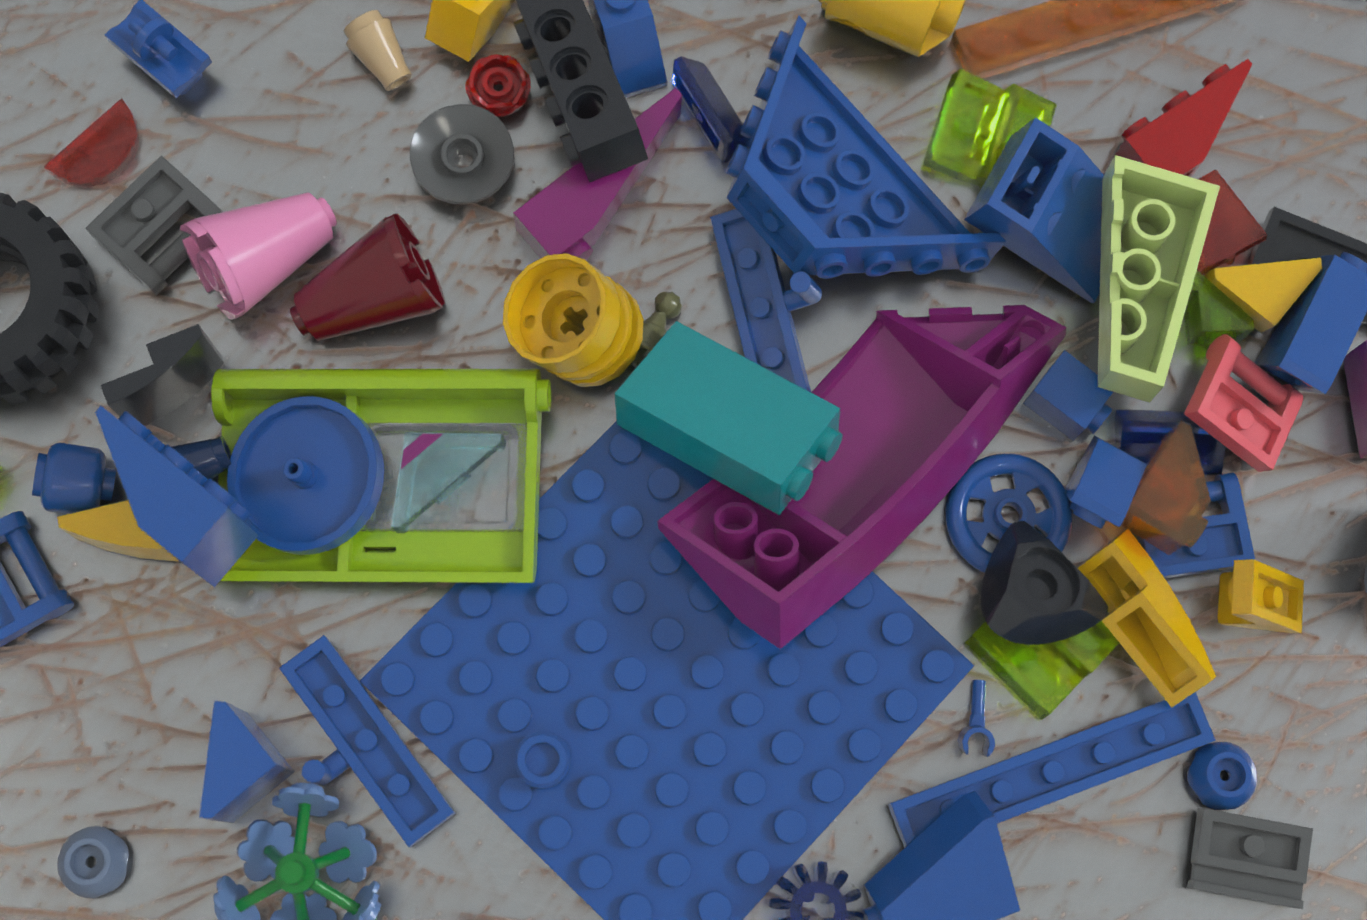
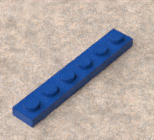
M1194 692L1173 707L1166 700L1160 701L889 803L888 807L905 848L964 794L976 791L995 815L996 822L1000 823L1216 741L1197 694Z

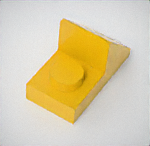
M1255 559L1234 560L1233 572H1224L1220 575L1218 623L1241 628L1302 633L1304 581Z

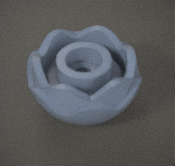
M91 826L81 829L69 836L63 843L57 859L58 875L63 885L74 894L83 898H98L117 889L123 883L126 877L129 850L125 841L106 827ZM93 856L97 862L91 868L88 866L87 861Z

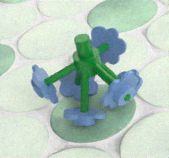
M295 783L290 787L280 789L279 795L274 796L272 800V805L277 808H283V813L297 817L295 837L291 836L292 828L285 821H278L272 825L265 819H258L249 825L246 833L247 840L242 841L237 847V855L245 861L244 873L250 880L255 882L262 881L269 875L275 879L248 893V890L243 885H236L230 877L223 876L217 880L218 892L213 896L214 910L218 920H261L260 913L255 904L281 889L289 893L282 899V909L275 911L271 915V920H337L334 910L327 908L326 899L347 911L342 920H376L381 908V903L377 901L380 883L373 881L369 886L365 885L353 900L318 878L319 870L326 867L328 877L336 883H342L348 879L355 883L363 881L367 875L366 868L373 865L376 861L377 851L373 843L365 840L366 832L361 825L353 824L348 827L343 821H335L330 823L325 830L326 841L319 846L320 857L313 859L310 855L305 854L310 815L315 817L327 816L328 811L338 809L339 800L336 797L325 795L324 789L317 784ZM309 890L316 892L309 897L305 894Z

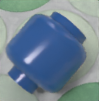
M55 443L49 448L47 454L38 453L32 496H39L42 507L49 512L71 514L97 508L100 505V500L112 501L116 469L105 468L106 456L101 449Z

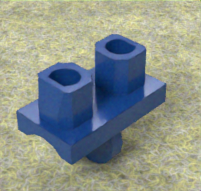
M139 0L133 6L129 15L105 34L108 42L175 98L179 95H185L202 78V72L212 63L208 54L143 0Z

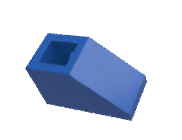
M1094 435L1065 486L1064 493L1072 501L1069 508L1073 510V514L1102 529L1106 521L1120 527L1126 517L1147 464Z

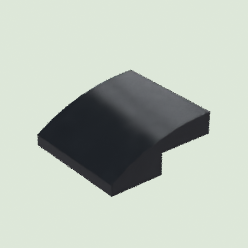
M199 324L146 344L153 365L100 385L108 406L119 416L126 411L144 426H147L168 415L199 392L224 363L220 352Z

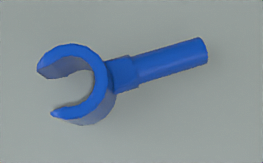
M973 680L969 725L962 729L958 737V745L966 755H968L969 749L968 740L974 733L981 732L984 736L983 755L985 757L990 756L995 747V739L992 733L985 728L986 681Z

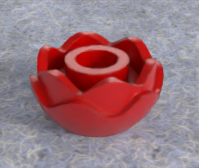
M493 54L479 59L473 65L470 76L466 80L465 88L467 96L474 106L484 108L497 117H505L515 113L525 104L530 93L531 81L529 74L525 72L514 57ZM501 84L503 89L497 91L494 89V86Z

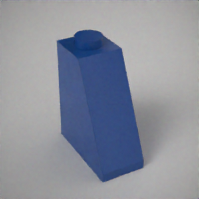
M1342 252L1339 257L1337 255L1320 257L1322 269L1285 313L1255 361V364L1290 384L1297 390L1326 395L1367 313V263L1347 252Z
M976 791L964 794L864 884L870 902V907L862 909L865 920H998L1020 911L995 815Z

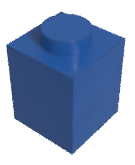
M1064 350L1023 404L1074 441L1085 429L1094 434L1113 410L1106 404L1113 391L1099 388L1098 374Z

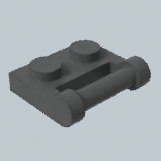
M161 155L86 227V230L157 296L168 285L165 280L188 258L182 240L191 236V234L183 232L150 265L140 256L191 207L200 214L199 217L223 211Z

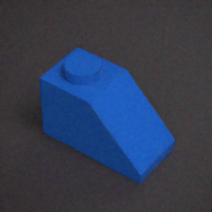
M588 0L592 22L625 98L666 87L668 83L655 22L648 0Z

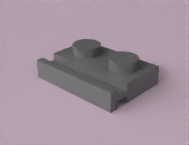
M1198 808L1190 862L1192 863V872L1187 888L1303 909L1304 901L1301 899L1303 884H1306L1313 828L1207 808Z

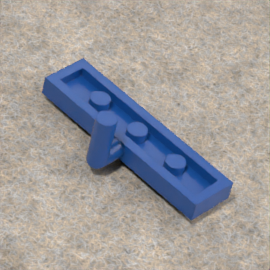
M737 209L711 216L713 231L745 358L811 392L791 311L818 303L822 297L821 288L807 273L800 271L792 275L790 278L791 289L785 291L775 251Z
M325 635L279 667L337 748V750L322 761L309 760L303 765L302 776L306 781L324 786L351 767L410 848L456 814Z

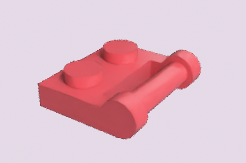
M1223 334L1217 337L1207 349L1206 358L1208 363L1184 415L1256 471L1273 470L1300 410L1303 395L1290 384H1280L1240 352L1241 345L1228 334ZM1231 372L1268 400V406L1230 377Z

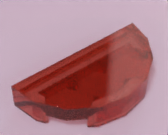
M121 98L48 162L44 166L47 172L65 184L84 188L106 184L121 175L135 158L140 139L137 120L124 100Z

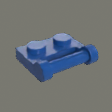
M1235 473L1216 475L1214 481L1149 489L1147 485L1138 486L1129 507V512L1134 519L1137 540L1165 579L1230 570L1234 567V560L1255 559L1241 488ZM1218 501L1223 513L1156 523L1154 510Z
M23 511L13 512L0 518V544L3 542L9 543L40 600L25 607L0 561V647L45 621L65 614L74 607V603L67 590L59 589L28 531L31 525Z

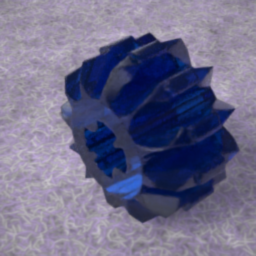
M820 861L817 862L814 868L813 881H811L807 868L801 863L794 866V874L799 883L797 887L785 877H779L776 881V885L789 895L787 900L769 898L767 905L772 909H785L786 916L775 920H809V915H802L801 907L803 902H812L815 893L824 897L820 903L822 905H829L828 917H821L818 920H863L864 914L862 912L847 911L846 903L861 898V892L859 889H851L841 894L839 889L848 878V874L844 870L834 874L830 882L827 883L828 866L826 862Z

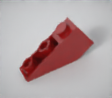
M1246 59L1232 69L1227 64H1224L1209 74L1201 83L1203 88L1190 96L1187 90L1169 100L1161 109L1164 114L1150 122L1147 117L1139 119L1121 134L1124 142L1115 155L1192 177L1205 160L1253 64L1249 59Z

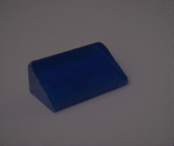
M680 56L674 60L672 84L682 94V100L721 162L726 163L730 161L738 144L746 145L748 138L740 134L743 123L707 66L700 61Z
M1116 410L1115 446L1146 463L1147 466L1144 472L1222 474L1226 446L1184 415V412Z

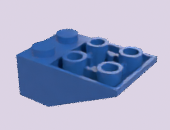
M1035 117L1011 135L964 220L983 233H999L1007 241L1003 246L1090 303H1094L1099 296L1102 178L1104 174L1077 144Z
M100 406L95 413L138 527L183 564L215 587L259 536L245 523L251 513L236 502V499L210 478L207 479L176 450L168 444L164 445L152 435L149 429L125 411L117 419L104 407Z

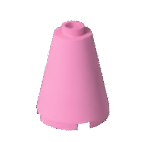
M307 192L191 219L180 225V230L191 234V236L182 241L189 260L207 293L213 290L219 291L225 301L217 305V307L229 319H236L248 312L333 239L332 227L336 226L337 222L327 201L322 197L316 199L311 193Z

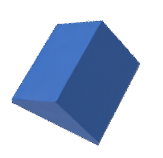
M214 701L199 818L234 823L295 771L247 712L227 702Z

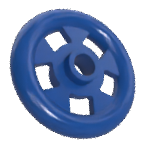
M996 454L974 462L950 490L945 510L946 525L950 539L959 554L974 568L985 573L992 553L982 547L987 534L1000 541L1003 534L1012 524L1006 522L1002 517L1001 510L1004 506L1015 508L1019 515L1018 521H1025L1032 527L1036 526L1046 535V538L1063 552L1072 527V510L1069 508L1071 504L1069 498L1064 493L1065 488L1060 480L1043 464L1022 455ZM1003 474L1012 475L1014 489H1002L993 492L991 477ZM1037 487L1043 493L1049 505L1048 509L1040 513H1036L1033 502L1026 495V493ZM969 499L985 502L982 510L983 522L967 520Z

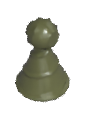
M667 291L661 292L656 296L654 302L656 312L643 322V341L634 361L631 363L632 366L637 367L640 361L648 355L665 335L667 319L676 318L681 313V300L675 293Z

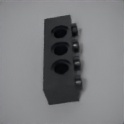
M516 0L522 19L513 23L524 51L532 48L535 49L537 56L528 60L539 88L550 86L553 94L544 97L555 127L565 124L569 133L560 136L571 166L582 163L590 183L648 160L637 123L584 1Z

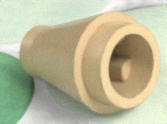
M371 10L358 16L344 28L343 32L348 38L346 46L382 83L386 91L396 89L412 77L390 19L383 18L378 10Z

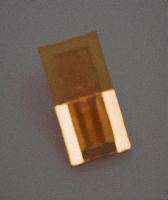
M1180 421L1165 435L1145 468L1126 517L1121 526L1129 529L1167 555L1172 554L1184 546V544L1191 548L1208 524V520L1203 518L1202 514L1211 499L1191 426Z

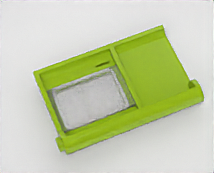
M540 369L216 370L211 388L212 410L215 419L222 425L221 436H223L228 444L231 454L242 432L264 410L290 398L314 396L340 403L362 418L375 434L384 460V482L379 502L367 523L347 542L322 553L298 555L277 550L255 539L220 581L535 582L538 552L542 412H550L551 382L550 379H541ZM443 434L401 469L403 450L420 435ZM225 469L224 472L219 474L218 485L228 492V469ZM366 549H396V550H367V552H366Z

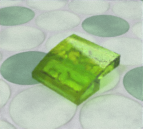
M959 69L951 75L922 165L953 178L982 187L1011 135L1035 117L1051 126L1057 104L1014 83L1006 89H1002L963 69Z
M985 621L965 641L982 661L1041 720L1050 715L1085 677L1090 675L1119 644L1102 621L1070 638L1039 645H1026L1008 641L997 635Z

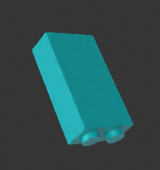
M678 321L670 327L614 393L618 426L778 515L782 513L791 499L799 501L804 496L812 482L814 469L821 460L829 462L833 458L843 437V434L838 431L839 407Z

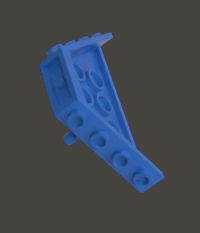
M800 16L797 17L789 33L780 30L768 55V59L775 62L774 68L772 70L766 67L754 93V96L762 99L759 107L752 105L740 132L741 135L748 138L746 145H737L726 170V174L734 177L726 198L794 274L801 271L808 275H817L819 278L828 279L849 273H866V275L871 277L900 271H913L915 274L925 275L937 270L960 269L961 272L972 273L987 267L991 259L1007 241L999 233H970L799 46L807 24Z

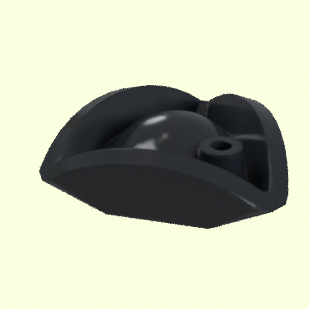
M1025 521L1012 523L1003 534L989 560L981 587V610L987 625L997 635L1014 643L1039 645L1061 641L1086 631L1107 616L1108 605L1091 582L1048 538Z

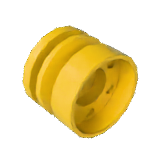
M567 253L546 255L527 265L512 282L504 301L503 326L509 343L525 359L545 368L558 378L579 387L601 386L619 377L634 361L643 341L644 319L637 300L624 287L610 277L605 276L588 261Z

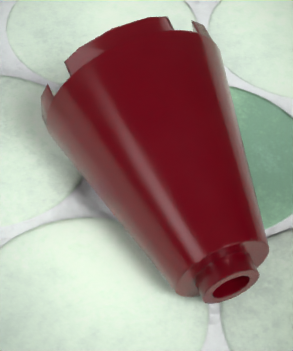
M398 213L382 219L294 294L295 306L290 308V314L302 335L307 336L311 334L317 341L433 314L443 308L442 305L445 304V298L429 258L423 260L415 247L420 244L419 240L407 222Z

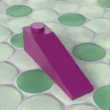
M676 87L635 118L648 160L590 183L582 163L577 164L513 212L516 231L540 259L546 255L565 253L584 260L591 256L593 253L592 246L596 244L680 117L682 94Z

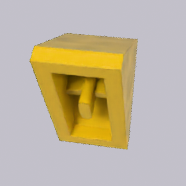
M1321 258L1214 268L1202 276V282L1206 290L1262 333L1274 327L1320 272L1322 261Z

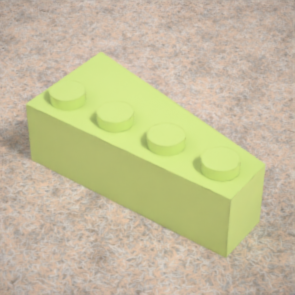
M1117 155L1112 159L1102 178L1098 344L1099 388L1150 403L1164 387L1220 189L1219 185Z

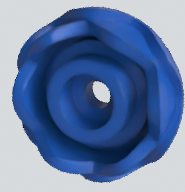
M1213 742L1203 745L1196 751L1187 772V779L1194 793L1206 807L1213 810L1237 809L1244 805L1253 795L1257 786V771L1252 758L1238 745L1230 742ZM1222 770L1228 773V779L1226 781L1220 778V772Z

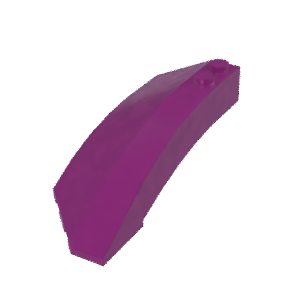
M1026 305L1003 306L1002 314L972 315V307L929 308L928 317H903L898 314L897 310H876V319L840 362L811 392L840 408L838 431L843 434V437L833 458L829 462L821 460L814 469L812 482L804 496L799 501L791 499L782 513L778 515L719 481L712 479L658 520V529L739 621L781 649L855 588L931 513L996 436L1066 336L1067 327Z

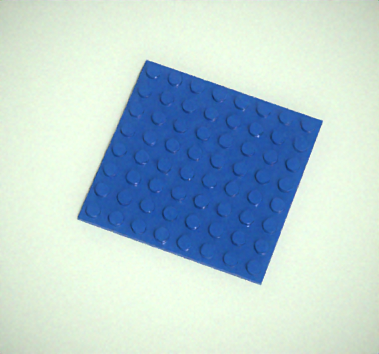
M617 421L539 499L538 552L535 582H457L360 682L604 920H743L967 675L974 665L873 571L784 647L779 649L737 619L658 529V520L713 478L618 426ZM517 522L508 531H513ZM541 731L550 732L560 737L568 747L571 759L566 777L556 786L547 789H538L526 784L518 775L514 764V756L519 743L528 735Z

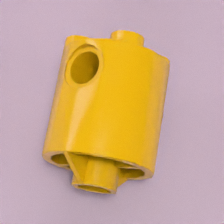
M818 0L822 3L821 9L826 10L825 19L851 26L873 39L916 57L922 56L952 35L966 0Z

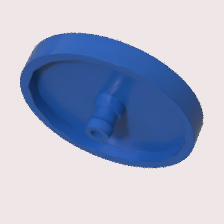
M301 396L272 405L249 423L232 451L231 464L228 466L227 475L228 493L236 499V502L251 513L245 523L259 535L256 538L257 540L286 553L311 555L329 551L340 546L356 535L367 523L381 496L384 482V460L375 434L357 414L330 399Z

